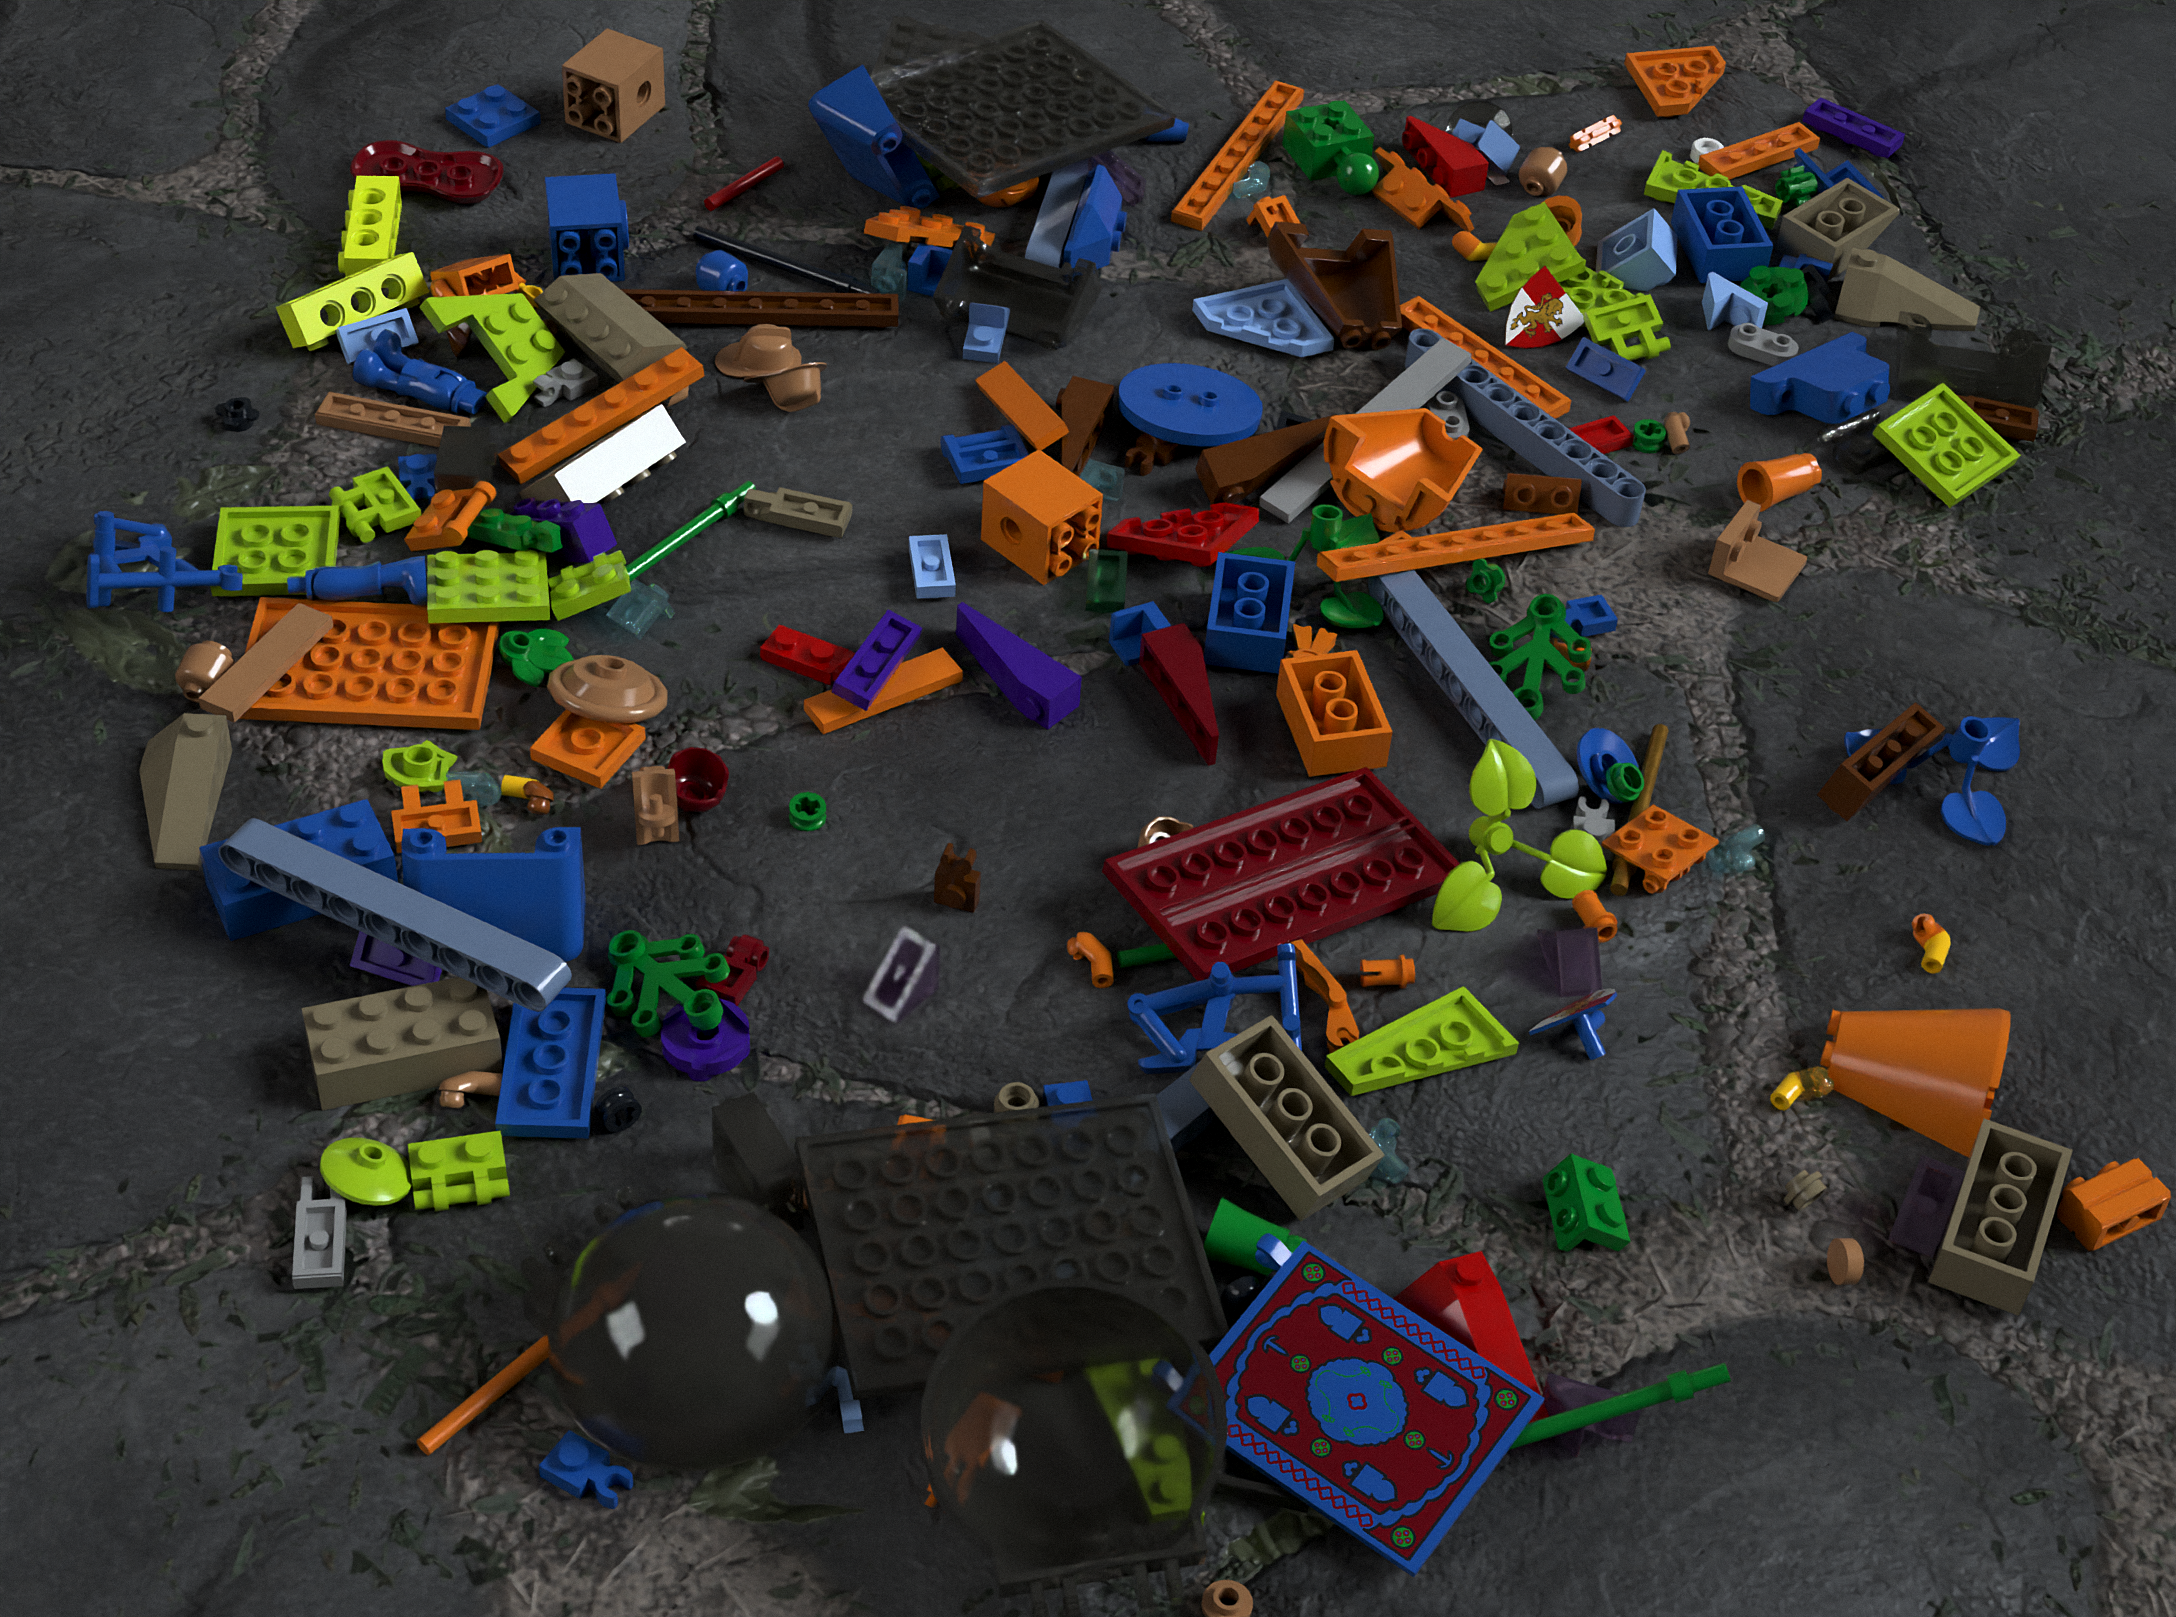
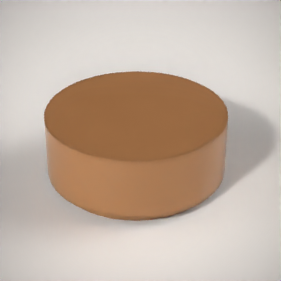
M1835 1238L1829 1245L1827 1267L1831 1280L1836 1285H1855L1862 1277L1864 1270L1863 1252L1859 1243L1853 1238Z

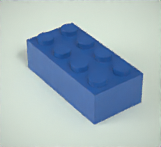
M368 799L274 825L281 830L398 882L395 855ZM228 839L199 847L205 882L230 941L322 914L231 871L225 866L219 856V848Z

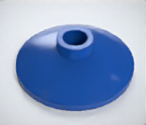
M1604 728L1591 729L1581 736L1577 745V761L1581 774L1588 786L1600 798L1606 799L1612 804H1624L1625 802L1618 800L1609 792L1606 784V772L1610 766L1616 763H1632L1639 769L1637 761L1628 745L1618 735Z

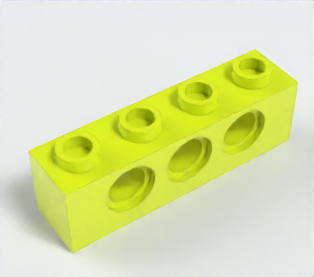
M357 176L355 189L349 190V210L345 211L346 231H342V251L338 253L339 273H345V277L395 256L402 209L399 176ZM383 282L381 288H388V286Z
M408 252L393 256L276 307V310L292 347L307 346L308 350L312 351L329 344L327 337L336 334L335 330L338 327L389 313L388 310L397 306L399 310L411 308L420 304L418 297L430 291L414 253ZM383 282L388 286L389 294L387 298L383 295L381 290V285ZM352 295L357 298L359 303L357 311L351 305ZM322 308L325 309L328 314V322L326 325L322 322L320 318V311Z

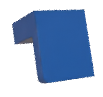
M920 242L908 261L907 290L941 299H948L959 281V252Z
M1154 601L1116 611L1111 614L1109 643L1126 666L1139 663L1142 634L1170 627L1171 625Z

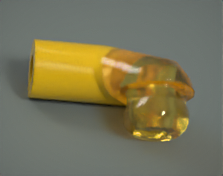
M1819 1066L1791 1072L1773 1091L1770 1101L1777 1109L1784 1111L1789 1109L1799 1095L1808 1089H1811L1816 1097L1826 1096L1833 1090L1834 1080L1828 1076V1070Z

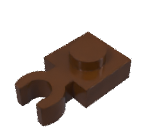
M1144 433L1136 439V447L1127 451L1125 466L1129 468L1134 463H1141L1140 475L1146 476L1152 472L1155 462L1165 467L1184 452L1187 445L1168 442Z
M948 843L935 872L934 903L974 913L979 903L981 872L971 870L977 857L976 851L969 848L966 857L960 858L954 854L953 844Z

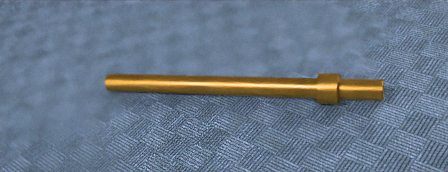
M1656 724L1652 729L1641 771L1644 778V788L1633 801L1628 822L1649 808L1669 732L1668 728L1663 724ZM1615 854L1612 864L1614 876L1610 890L1616 896H1623L1627 893L1630 878L1636 873L1638 866Z

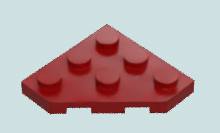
M1224 502L1210 505V510L1200 511L1191 515V510L1188 508L1160 513V519H1151L1144 523H1141L1139 517L1123 519L1107 533V547L1122 550L1123 553L1129 555L1142 553L1154 555L1157 559L1163 561L1177 559L1188 561L1191 565L1197 567L1209 566L1217 560L1218 552L1225 553L1259 522V508Z

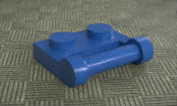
M1013 424L1003 425L1000 427V430L960 437L950 434L941 436L940 439L943 456L948 458L960 484L986 480L1029 455Z

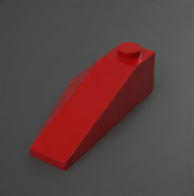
M1482 1251L1438 1262L1393 1298L1541 1395L1502 1288ZM1544 1403L1530 1422L1549 1417Z

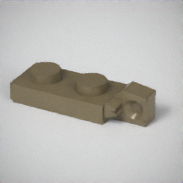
M779 487L777 492L770 493L749 488L744 497V515L789 528L842 538L852 516L853 504Z

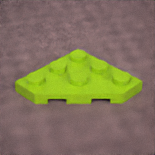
M1545 202L1512 216L1476 279L1477 291L1490 312L1512 303L1519 289L1543 266L1547 267L1558 283L1586 271L1583 259Z
M1586 266L1585 272L1559 282L1583 316L1589 310L1645 296L1641 292L1635 296L1623 289L1624 282L1604 270L1596 273ZM1585 322L1579 327H1586Z

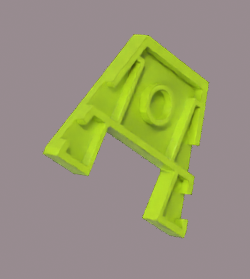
M523 293L429 297L419 306L438 333L466 322L508 378V382L491 389L485 396L504 423L511 420L537 388L533 381L540 375H546V372L550 371L565 353Z

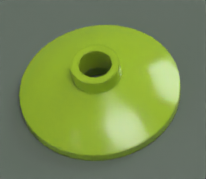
M356 1137L335 1141L324 1150L320 1160V1172L327 1185L342 1197L360 1204L373 1206L393 1204L403 1199L409 1193L412 1186L411 1170L408 1161L392 1147L376 1140Z

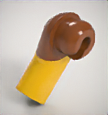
M504 775L502 779L501 795L530 799L527 808L531 813L546 815L550 812V802H554V794L540 781L511 775Z

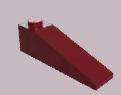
M1185 623L1142 634L1139 664L1207 765L1216 764L1219 732L1203 657L1204 650L1200 639L1197 636H1193Z

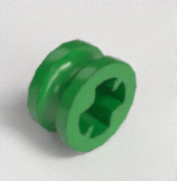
M1642 419L1634 425L1632 446L1636 450L1651 454L1659 452L1663 448V439L1666 435V428L1663 424L1656 420Z
M803 792L795 795L790 800L789 821L794 828L808 832L815 831L825 824L826 803L820 795L812 792ZM807 809L809 813H814V815L808 816V814L805 811L801 810Z

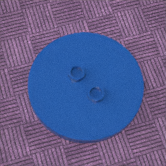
M1162 363L1133 370L1121 380L1117 396V405L1120 412L1133 426L1156 438L1188 446L1216 447L1248 438L1259 428L1263 412L1259 396L1247 384L1221 371L1191 364Z

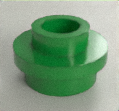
M1616 763L1610 766L1606 772V784L1609 792L1622 802L1628 803L1635 800L1644 788L1643 775L1632 763Z

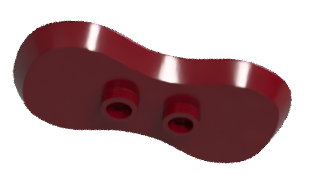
M383 140L367 144L360 149L351 162L350 173L355 180L357 176H399L401 192L429 193L451 202L469 204L481 202L493 193L502 178L503 164L496 157L484 152H435L402 141Z

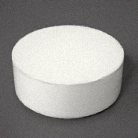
M1700 138L1693 142L1690 158L1698 164L1700 155L1724 148V146L1717 140Z

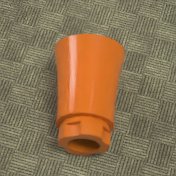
M1809 453L1792 454L1767 461L1747 462L1741 466L1738 472L1737 488L1744 503L1747 500L1761 505L1760 512H1763L1783 500L1807 492L1815 484L1820 483L1822 469L1819 467L1816 457Z

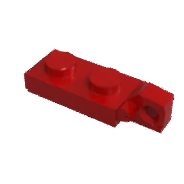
M780 624L760 647V658L763 661L831 685L838 678L855 655L851 650Z

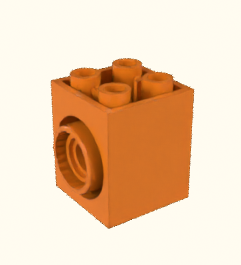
M1038 449L983 481L981 540L1038 582L1045 585L1055 578L1063 576L1073 567L1085 560L1091 559L1098 553L1103 494Z

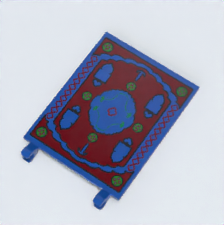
M1270 1233L1264 1234L1256 1244L1258 1250L1256 1251L1255 1259L1264 1267L1277 1270L1278 1272L1192 1376L1172 1357L1163 1356L1155 1365L1154 1381L1162 1389L1177 1394L1168 1405V1410L1414 1578L1539 1410L1545 1398L1305 1241H1302L1296 1250L1291 1253L1278 1238Z

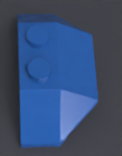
M1096 165L1087 174L1064 249L1062 279L1069 280L1107 266L1110 263L1112 252H1119L1121 232L1125 231L1127 212L1121 211L1122 196L1104 165Z

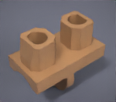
M663 766L642 767L639 771L632 772L637 845H644L653 841L679 842L675 770L665 769Z

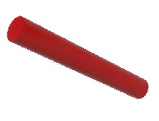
M776 156L704 200L705 207L709 211H713L784 167L782 159Z

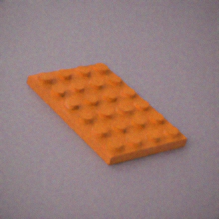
M260 597L245 653L298 603L332 616L333 627L239 719L480 730L501 621L428 623L427 605L416 606L414 604Z

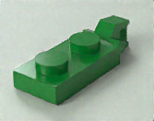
M497 508L481 511L480 516L476 517L467 529L469 538L520 551L531 547L552 553L562 548L559 525L547 520L541 523L533 521L531 517L525 515L513 516L505 514L503 510Z

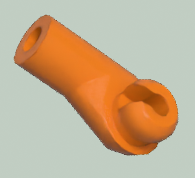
M1078 932L1077 937L1070 938L1067 942L1068 953L1073 955L1075 960H1081L1086 957L1090 961L1093 985L1097 988L1111 986L1114 981L1111 952L1091 933Z

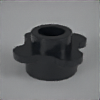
M247 397L232 398L226 403L218 404L215 407L216 414L223 417L225 428L233 432H242L250 429L254 421L260 416L259 411L252 408L251 400Z

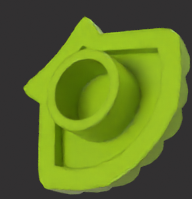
M426 740L422 744L391 748L383 751V772L386 778L393 781L396 786L418 785L419 792H439L444 789L443 781H448V769L454 765L458 756L446 752L431 741Z

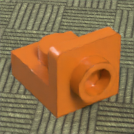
M1285 195L1273 199L1268 196L1258 200L1253 205L1254 209L1246 219L1249 226L1260 224L1267 238L1275 222L1300 223Z

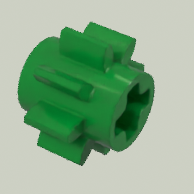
M1804 166L1782 171V178L1776 182L1775 190L1778 199L1782 200V203L1789 202L1790 209L1797 208L1809 201L1812 196L1816 195L1818 189L1816 177L1811 172L1804 173Z

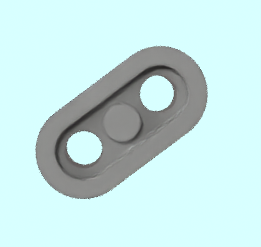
M1743 323L1733 327L1728 340V347L1732 352L1771 366H1776L1796 357L1799 349L1798 344L1790 336L1759 328L1752 323Z
M1442 391L1428 400L1427 409L1446 422L1445 429L1447 435L1453 439H1458L1461 435H1465L1468 438L1469 423L1463 400L1450 391Z

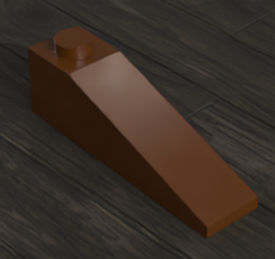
M1072 376L1066 389H1060L1056 401V409L1061 410L1060 418L1065 422L1069 430L1067 435L1060 438V464L1080 478L1112 416L1114 385Z
M1335 415L1202 450L1195 470L1211 505L1224 502L1231 504L1240 502L1259 487L1311 453L1324 441L1329 420Z
M1915 702L1846 759L1817 793V796L1833 812L1839 814L1848 822L1940 736L1946 728Z

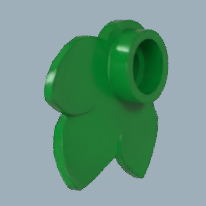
M539 628L529 633L509 631L502 635L498 645L502 660L512 667L513 674L521 681L537 688L543 681L544 673H551L562 663L574 660L569 651L565 649L569 643V638L551 629Z

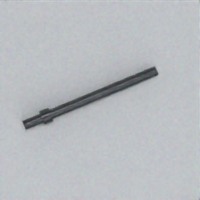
M697 226L694 230L693 236L696 240L832 287L836 293L880 294L879 289L858 282L854 276L845 273L837 275L701 226Z

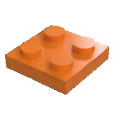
M565 709L530 747L531 760L601 789L646 739L645 727L636 723L595 721Z

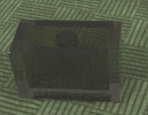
M443 427L434 471L436 494L446 489L452 491L472 489L479 481H486L493 485V468L490 466L497 465L498 448L497 443H491L489 427Z

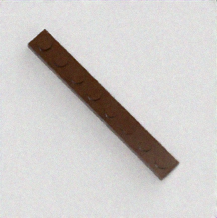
M620 289L661 324L898 327V294Z

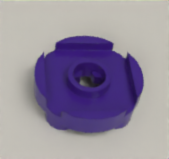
M719 999L723 1007L722 1019L715 1028L710 1030H701L694 1027L690 1023L683 1006L680 1004L674 1006L666 1014L661 1031L662 1053L666 1060L676 1069L688 1073L692 1080L699 1082L710 1080L714 1075L727 1072L736 1067L750 1053V1036L747 1016L732 1002ZM701 1032L706 1036L715 1034L713 1039L699 1040L697 1034Z

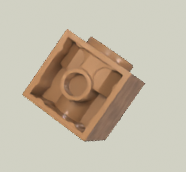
M607 28L562 65L565 123L622 143L665 106L663 48Z

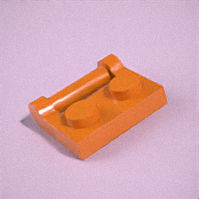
M479 481L472 489L457 491L446 489L435 494L431 499L430 505L415 520L413 528L404 538L410 551L461 545L468 536L467 529L481 509L484 506L490 505L495 498L496 490L493 485L486 481Z

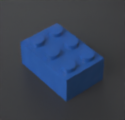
M1742 186L1678 190L1671 225L1700 283H1706L1708 274L1712 271L1729 281L1742 282L1749 276L1752 268L1759 265L1768 267L1773 244Z
M1218 552L1204 650L1205 664L1279 674L1280 661L1284 657L1295 569L1294 561Z

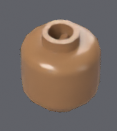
M1553 147L1535 148L1528 154L1518 173L1519 181L1526 192L1533 196H1551L1557 191L1568 170L1567 163L1562 153Z
M207 640L191 645L186 650L175 673L176 682L183 689V695L187 699L199 703V697L235 664L232 653L228 648L214 641Z

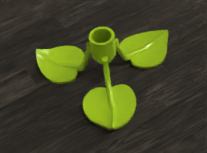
M1488 739L1484 753L1474 768L1469 785V794L1473 805L1479 811L1488 815L1477 818L1469 829L1470 841L1477 847L1475 853L1480 855L1484 868L1475 861H1467L1456 866L1448 874L1434 904L1432 926L1436 929L1472 932L1485 928L1496 918L1500 910L1502 894L1500 888L1493 882H1490L1495 872L1488 853L1501 855L1512 847L1546 861L1547 863L1540 875L1541 884L1551 894L1560 898L1574 899L1578 893L1584 890L1594 891L1606 877L1607 867L1601 846L1591 834L1585 831L1570 829L1562 832L1553 840L1550 854L1513 840L1511 828L1501 821L1510 817L1511 809H1523L1532 802L1536 791V776L1531 764L1518 750L1499 740Z

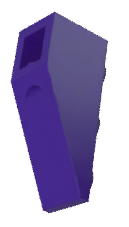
M526 498L513 506L514 511L509 513V515L529 516L531 520L540 523L547 520L559 525L562 548L552 553L566 562L589 563L594 561L593 556L603 552L606 553L617 545L600 503H583L582 500L560 502L558 499L538 501L535 498Z

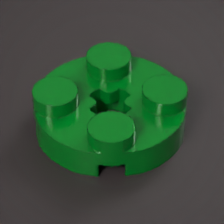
M1759 265L1750 270L1749 276L1739 286L1768 302L1763 325L1785 322L1784 317L1792 313L1796 317L1805 309L1808 303V289L1804 280V274L1797 268H1768L1767 266ZM1775 294L1773 298H1767L1768 295Z

